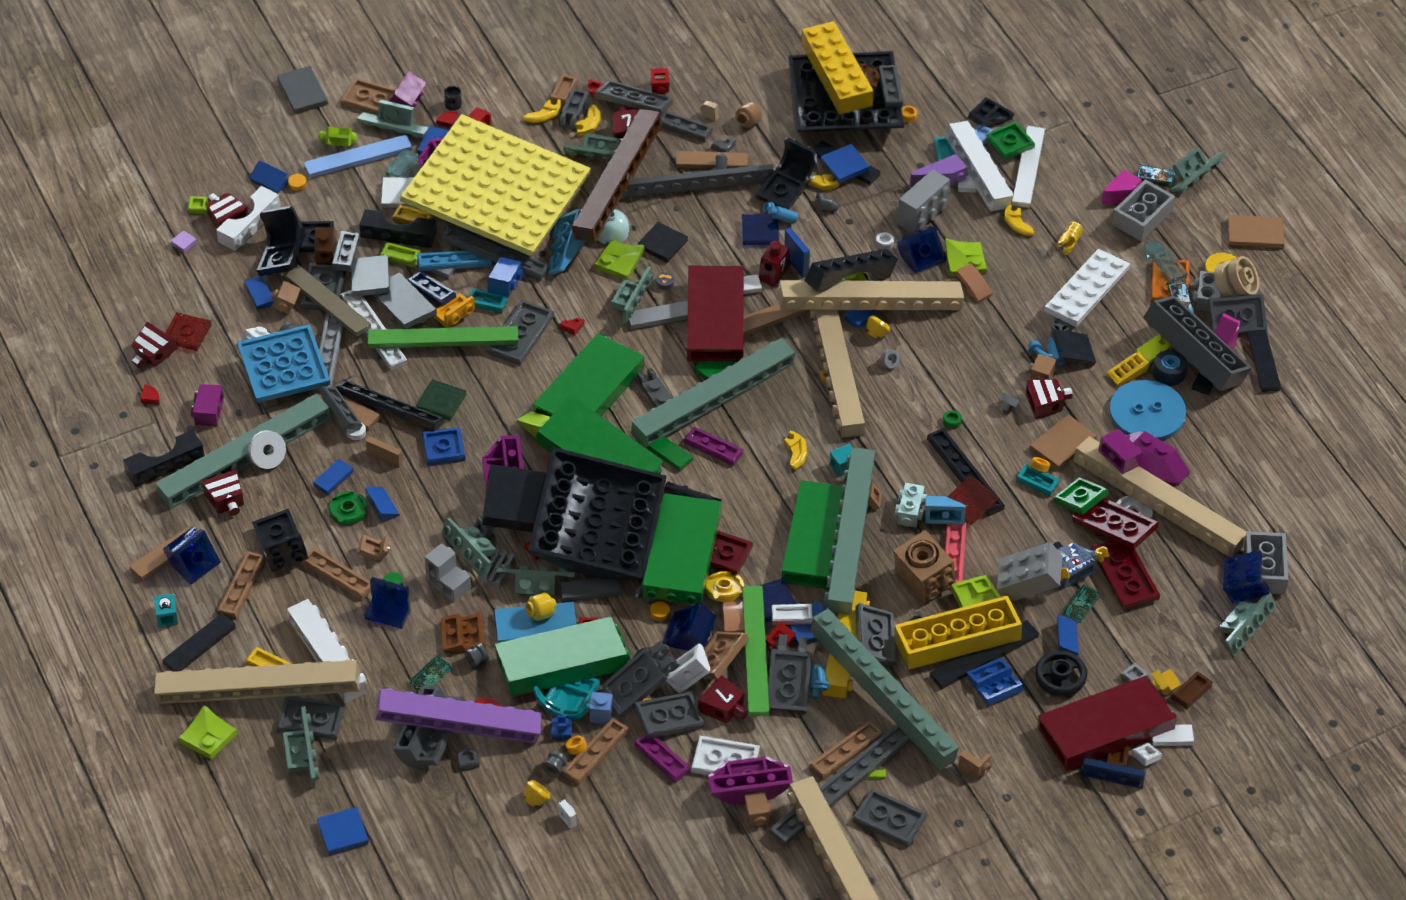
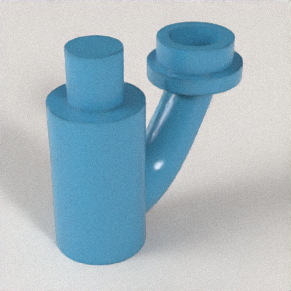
M766 202L763 207V212L767 215H773L774 219L795 224L798 219L797 212L779 206L775 207L773 202Z
M1053 337L1048 339L1047 349L1049 354L1042 351V345L1038 341H1032L1029 344L1028 350L1030 353L1037 356L1041 354L1056 359V366L1064 364V362L1060 361Z
M811 665L809 690L811 691V698L818 699L819 692L828 690L830 683L826 681L825 666Z

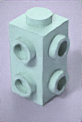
M905 483L904 490H900L898 501H901L900 505L897 504L895 509V516H898L897 524L917 527L918 520L922 521L924 509H921V506H925L927 494H924V486Z

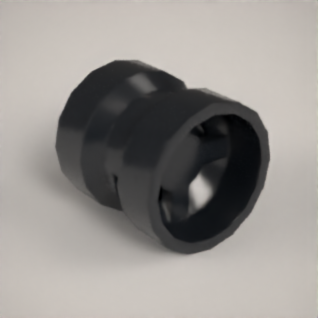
M448 86L444 90V102L448 110H458L462 106V95L459 87Z

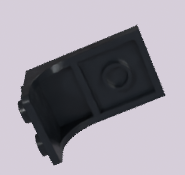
M786 137L782 159L771 176L756 193L757 198L764 202H773L775 207L779 206L789 210L818 173L816 151L810 146H805L795 139Z
M292 206L261 211L260 218L265 226L267 243L256 271L259 276L289 272L293 270L306 232Z
M289 508L252 522L271 572L309 559L302 536L296 528Z

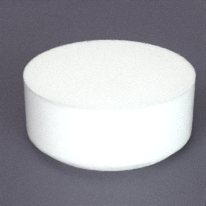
M883 232L876 236V246L879 249H891L893 247L894 237L890 233Z
M362 423L363 426L360 430L346 429L347 436L351 440L363 439L366 435L365 425Z

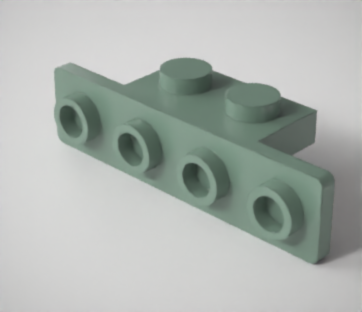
M385 100L379 101L378 115L363 112L357 118L358 122L367 126L374 125L380 129H391L397 133L412 134L418 138L424 137L429 128L413 124L414 107Z
M586 133L583 147L564 144L563 149L570 156L583 155L587 159L601 158L605 162H610L621 139Z
M1199 147L1193 148L1172 165L1180 182L1173 186L1170 192L1178 191L1181 193L1188 189V184L1198 181L1200 179L1199 176L1209 172L1212 165L1215 166L1222 162V157L1226 155V152L1216 153L1206 160Z
M648 266L639 283L623 280L612 299L611 307L623 311L622 323L626 324L628 319L633 317L635 307L639 306L641 296H644L646 293L647 285L652 283V267Z
M446 518L441 534L481 578H485L491 565V561L486 556H494L496 548L478 528H459L451 518Z
M500 564L499 568H495V573L515 574L514 593L522 594L547 593L554 595L555 576L575 577V572L559 568V572L551 571V567H539V570H531V566H519V569H511V565Z
M1266 592L1257 604L1240 602L1220 625L1222 633L1230 634L1225 640V644L1231 656L1238 654L1275 610L1276 604L1270 592Z
M301 707L303 730L283 732L288 772L308 770L310 785L315 787V780H319L318 767L314 768L313 764L316 761V751L311 749V744L314 743L313 731L308 729V726L311 725L310 713L306 714L305 707Z

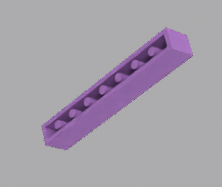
M390 688L380 689L376 699L375 720L534 744H536L541 732V713L529 709L520 710L509 706L500 707L493 704L475 703L474 701H460L449 697L440 698L430 694L421 695L410 691H395Z

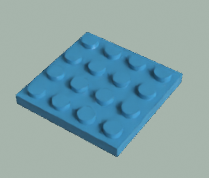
M310 324L237 342V347L257 403L330 385V379Z

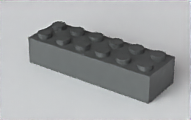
M1175 296L1153 301L1143 316V319L1148 322L1151 328L1155 329L1164 340L1173 346L1175 351L1181 353L1188 363L1194 365L1200 374L1209 379L1213 386L1220 391L1241 385L1252 369L1247 362Z

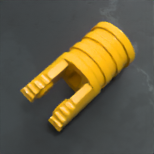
M1070 222L1057 242L1059 247L1065 245L1062 250L1065 255L1071 252L1083 232L1082 226L1077 222Z

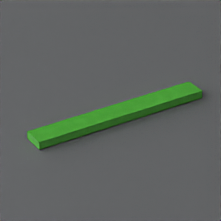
M518 326L368 330V348L518 344Z
M743 586L744 629L749 637L745 643L749 717L769 716L763 586Z

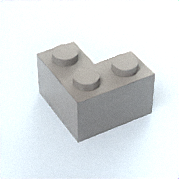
M441 543L425 556L427 582L453 602H456L471 589V577L467 571L461 570L456 566V554L453 549L447 548Z

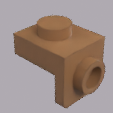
M363 534L360 538L357 554L379 562L383 556H387L390 550V545H388L389 537L385 536L382 541Z
M963 750L959 755L958 767L976 779H979L983 774H987L991 769V755L988 753L982 760L966 750Z

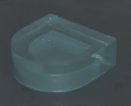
M1145 241L1147 259L1161 258L1164 255L1165 247L1162 243L1158 241Z

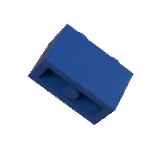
M500 257L488 277V292L509 297L512 291L516 290L518 280H521L523 277L521 261Z

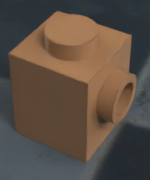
M283 281L279 290L275 289L271 299L274 300L272 307L289 315L301 288Z
M1038 354L1035 362L1029 366L1030 380L1052 379L1055 372L1056 359Z
M765 791L744 795V808L749 827L769 824L770 815H773L771 802H767Z

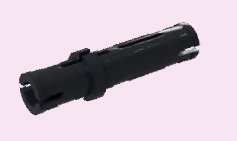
M667 481L664 487V493L722 501L720 498L692 490L686 485L674 484L670 481Z

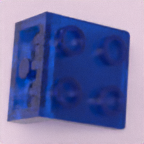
M1260 550L1224 559L1223 590L1232 603L1269 594V587L1262 578V552Z
M371 577L372 600L365 612V619L403 629L411 612L409 587L400 583L397 584L381 578Z

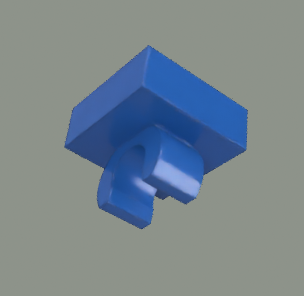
M557 715V718H552V740L572 738V718H566V715Z

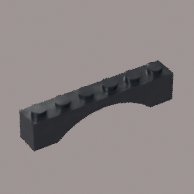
M882 249L813 262L804 281L817 292L830 289L843 278L858 272H869L877 279L889 278L898 259L890 250Z

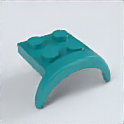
M588 678L551 687L546 697L537 686L534 687L533 691L537 701L547 712L555 716L566 715V718L579 720L588 712L592 692L597 691L600 686V680Z

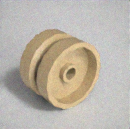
M1241 256L1231 261L1223 262L1215 268V282L1222 297L1254 295L1257 293L1259 277L1256 268L1247 257Z

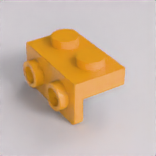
M459 293L455 299L443 307H438L436 309L437 314L432 317L444 327L449 328L475 310L474 297L466 298Z

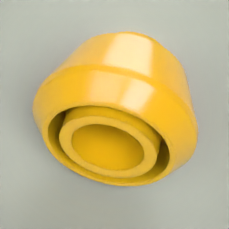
M874 315L868 318L866 329H868L867 334L873 338H882L890 332V326Z
M531 780L526 783L524 790L526 798L524 800L533 807L535 805L540 806L550 799V792L538 782Z

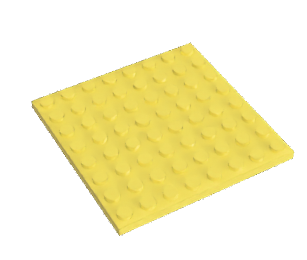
M461 114L402 193L400 201L533 257L590 174L591 168Z

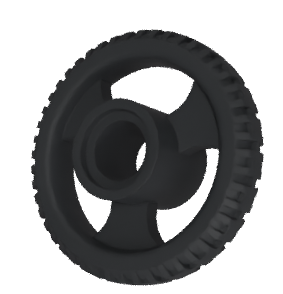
M1053 651L1045 654L1038 660L1035 667V678L1038 685L1052 695L1069 696L1084 687L1087 680V668L1077 655L1067 651ZM1056 660L1053 662L1052 667L1046 665L1047 663ZM1078 668L1080 678L1074 684L1070 681L1072 669ZM1044 676H1050V681L1052 684L1047 682Z

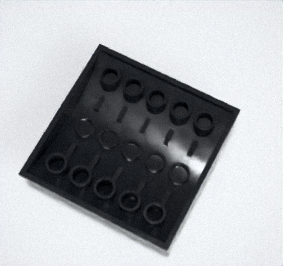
M893 51L853 53L858 64H867L868 67L876 68L878 72L879 66L895 65ZM788 55L792 109L797 132L904 128L902 108L885 107L880 75L879 84L873 89V105L871 107L839 114L808 56Z
M553 447L528 552L562 569L601 579L644 580L667 476Z

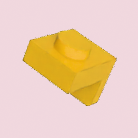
M1168 669L1162 674L1159 670L1152 673L1154 680L1151 682L1157 691H1162L1164 696L1181 686L1172 669Z

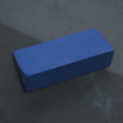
M259 160L249 180L279 193L288 184V174Z
M384 487L365 488L366 497L381 522L400 516Z
M1057 615L1058 651H1067L1068 653L1079 655L1076 621Z

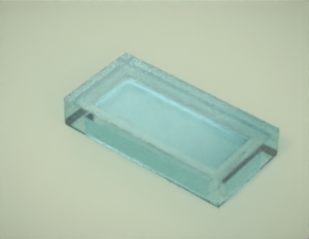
M403 149L385 171L386 176L406 177L418 161L419 154Z
M1170 249L1153 255V260L1170 283L1187 278L1188 273Z

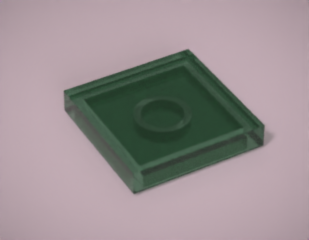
M432 379L416 407L451 421L467 393L464 389Z

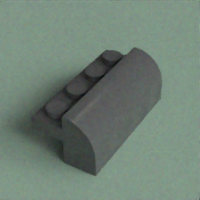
M422 686L418 693L465 701L464 697L445 696L440 686ZM404 724L393 747V751L404 764L411 768L424 770L425 765L437 766L453 731Z

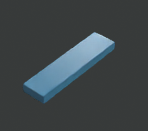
M469 251L419 253L416 257L419 271H432L453 267L454 269L492 267L491 260Z

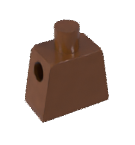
M315 228L314 252L316 264L332 265L336 252V233L334 228ZM323 253H326V254L329 255V256H327V257H322V256H323Z

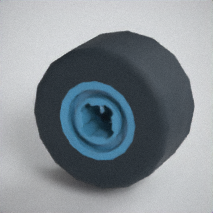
M1165 350L1158 353L1153 362L1152 375L1154 379L1168 386L1178 385L1183 382L1187 371L1186 358L1174 350Z

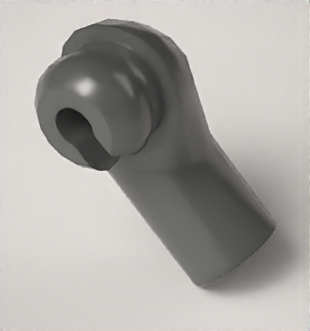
M722 153L717 154L715 157L716 167L712 170L727 169L726 155Z
M824 193L816 195L821 210L836 212L839 209V204L834 200L826 199Z

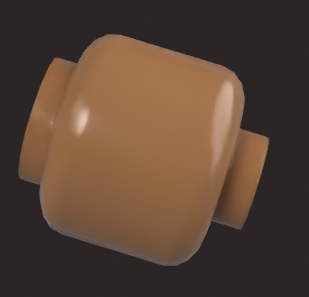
M749 102L737 109L735 117L740 126L751 128L761 120L762 113L755 103Z

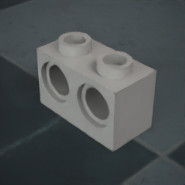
M1200 271L1199 278H1195L1194 289L1198 290L1194 291L1193 302L1196 303V310L1209 312L1207 300L1210 298H1220V292L1215 282V272Z

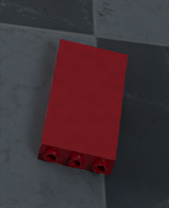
M688 265L687 361L739 362L744 356V266Z
M1146 675L1038 715V729L1064 769L1069 771L1084 765L1085 758L1098 760L1106 757L1109 753H1117L1124 750L1125 747H1133L1152 740L1155 736L1175 729L1177 717L1175 712L1169 709L1165 698L1160 696Z

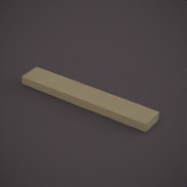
M300 265L284 274L287 281L301 288L300 291L356 337L371 328V323Z

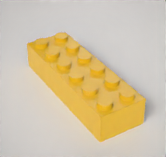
M835 21L802 29L801 45L838 113L843 114L871 107L873 105V89Z
M1008 596L895 625V643L908 670L1019 641L1022 634V623Z

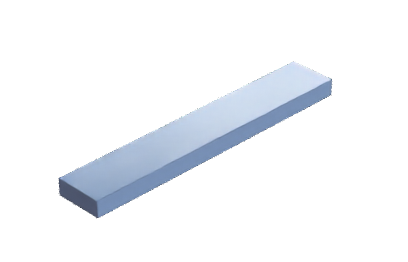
M402 135L304 162V167L309 178L406 153L412 151V146L407 136Z

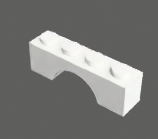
M261 186L250 197L252 213L242 219H227L216 230L218 242L234 251L244 245L246 240L251 235H254L263 225L260 218L261 211L280 208L278 194Z

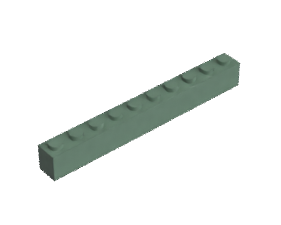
M782 338L772 341L768 346L761 350H756L752 355L740 359L736 364L727 366L723 371L711 375L709 379L702 383H697L693 388L681 392L673 399H668L659 407L652 408L648 413L636 417L632 421L631 434L646 448L660 438L671 434L793 365L795 351Z
M317 393L306 398L299 404L290 407L288 410L258 425L249 432L243 433L231 442H227L215 451H211L206 456L195 460L190 465L161 479L156 483L158 497L170 510L203 492L201 481L234 470L239 472L253 464L249 457L248 447L255 434L265 430L276 432L282 436L287 445L331 420L330 407ZM269 444L263 449L265 455L269 454L271 450Z
M852 448L851 455H847L846 466L849 467V470L844 472V481H847V483L842 485L841 496H844V500L840 499L839 511H842V514L837 516L836 526H839V530H835L834 541L837 542V545L832 547V557L835 558L834 561L830 560L829 572H832V576H828L827 588H830V590L825 592L824 603L828 604L827 609L834 613L851 615L874 468L875 450Z
M829 609L813 617L810 628L811 634L939 770L953 763L956 760L959 746Z

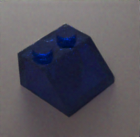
M935 226L925 227L895 239L901 257L914 273L947 261Z
M191 527L163 548L171 566L189 584H193L221 563L205 530Z
M701 602L674 612L662 643L685 651H689L697 644H701L704 648L709 642L708 639L711 631L714 629L717 616Z

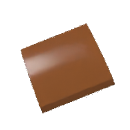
M481 612L461 617L460 613L441 618L444 652H465L468 648H474L477 643H481L486 649L484 618Z

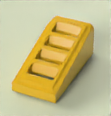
M1138 351L1107 371L1106 375L1118 387L1147 373L1149 362Z

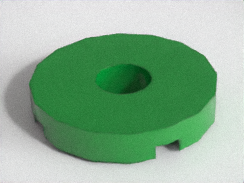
M353 491L341 492L335 495L329 504L330 516L341 525L357 524L367 515V500L363 495L354 494ZM346 506H352V507H353V508L350 509V510H345V509H344V507H346Z

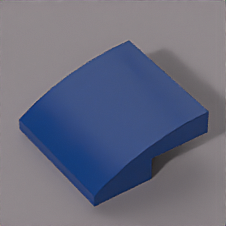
M1002 658L967 672L973 687L988 706L1023 691L1022 683L1012 674V668Z

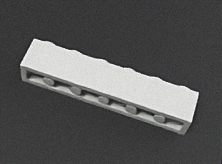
M968 121L949 124L945 137L955 154L968 167L967 174L975 184L990 212L1006 209L1013 200V192L999 173L997 166L990 158V154L985 150L974 128L971 127Z
M309 599L287 608L288 621L317 663L350 660L346 648L340 646L335 632L331 633L326 619L320 617L317 606L312 605ZM360 674L359 692L338 693L344 703L366 694L365 685L367 680L364 674Z

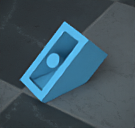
M926 496L925 523L965 525L966 506L946 496Z

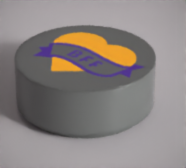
M669 272L658 274L656 277L657 287L662 290L671 289L674 286V276Z

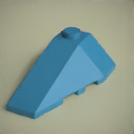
M581 209L560 216L552 231L554 243L551 244L553 255L550 257L549 266L550 275L562 272L586 242L575 240V235L572 231V224L576 221Z

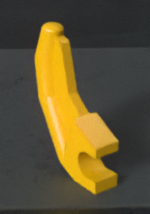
M548 100L543 109L526 114L523 120L530 123H541L557 117L561 111V100H557L556 105H552L551 100Z
M595 104L589 107L588 117L576 123L578 137L585 136L586 133L592 134L600 123L601 113Z
M832 174L816 175L809 184L823 191L839 187V183L837 180L834 181Z
M1009 204L1005 209L1004 221L1013 231L1024 236H1034L1035 231H1033V228L1022 221L1021 208L1011 211L1012 205Z
M790 430L789 438L791 439L785 438L784 445L792 452L791 468L797 470L804 464L807 458V445L805 439L800 434Z

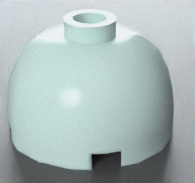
M614 209L597 240L603 244L611 242V240L620 243L625 241L629 233V221L625 214Z

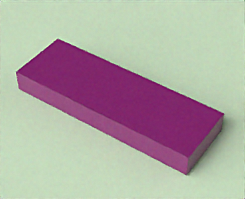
M693 427L684 439L685 444L732 466L743 455V449L696 427Z
M643 734L634 741V746L675 783L691 772V767L657 737L647 739L646 735Z

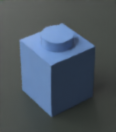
M592 692L590 723L607 724L611 720L612 694Z

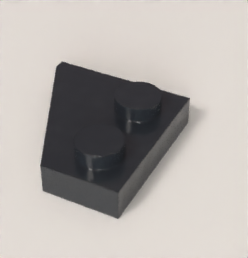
M986 97L969 112L967 118L983 127L1012 120L1015 113Z

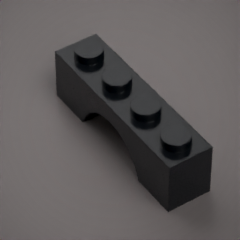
M368 209L364 210L359 224L360 237L431 248L436 235V220L417 217L409 224L395 225L384 218L383 212Z
M194 430L176 436L175 446L165 455L152 457L139 452L123 459L125 472L133 485L137 487L145 484L150 480L180 469L204 457L203 444Z

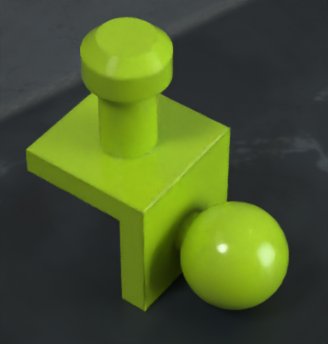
M327 126L326 131H320L318 135L321 142L333 146H351L358 140V136L352 132V128Z

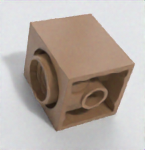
M926 530L893 550L896 573L923 603L934 599L940 592L951 588V584L956 582L953 559Z

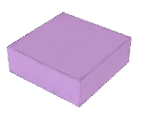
M182 231L171 240V245L183 253H186L197 244V239L185 231Z

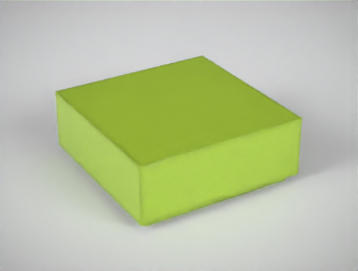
M190 196L188 214H207L206 205L208 197Z

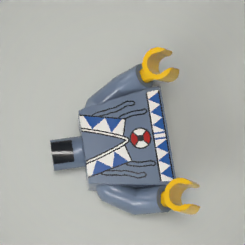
M1060 542L1053 544L1063 555L1060 582L1064 588L1094 574L1097 560L1102 562L1104 557H1109L1106 547H1100L1096 551L1080 547L1076 543H1071L1065 547Z

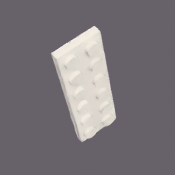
M1098 249L1048 302L1044 312L1077 327L1129 270L1130 263Z

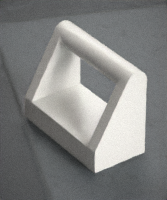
M697 644L677 659L679 666L673 672L668 673L669 676L666 681L680 694L708 674L710 666L703 646Z

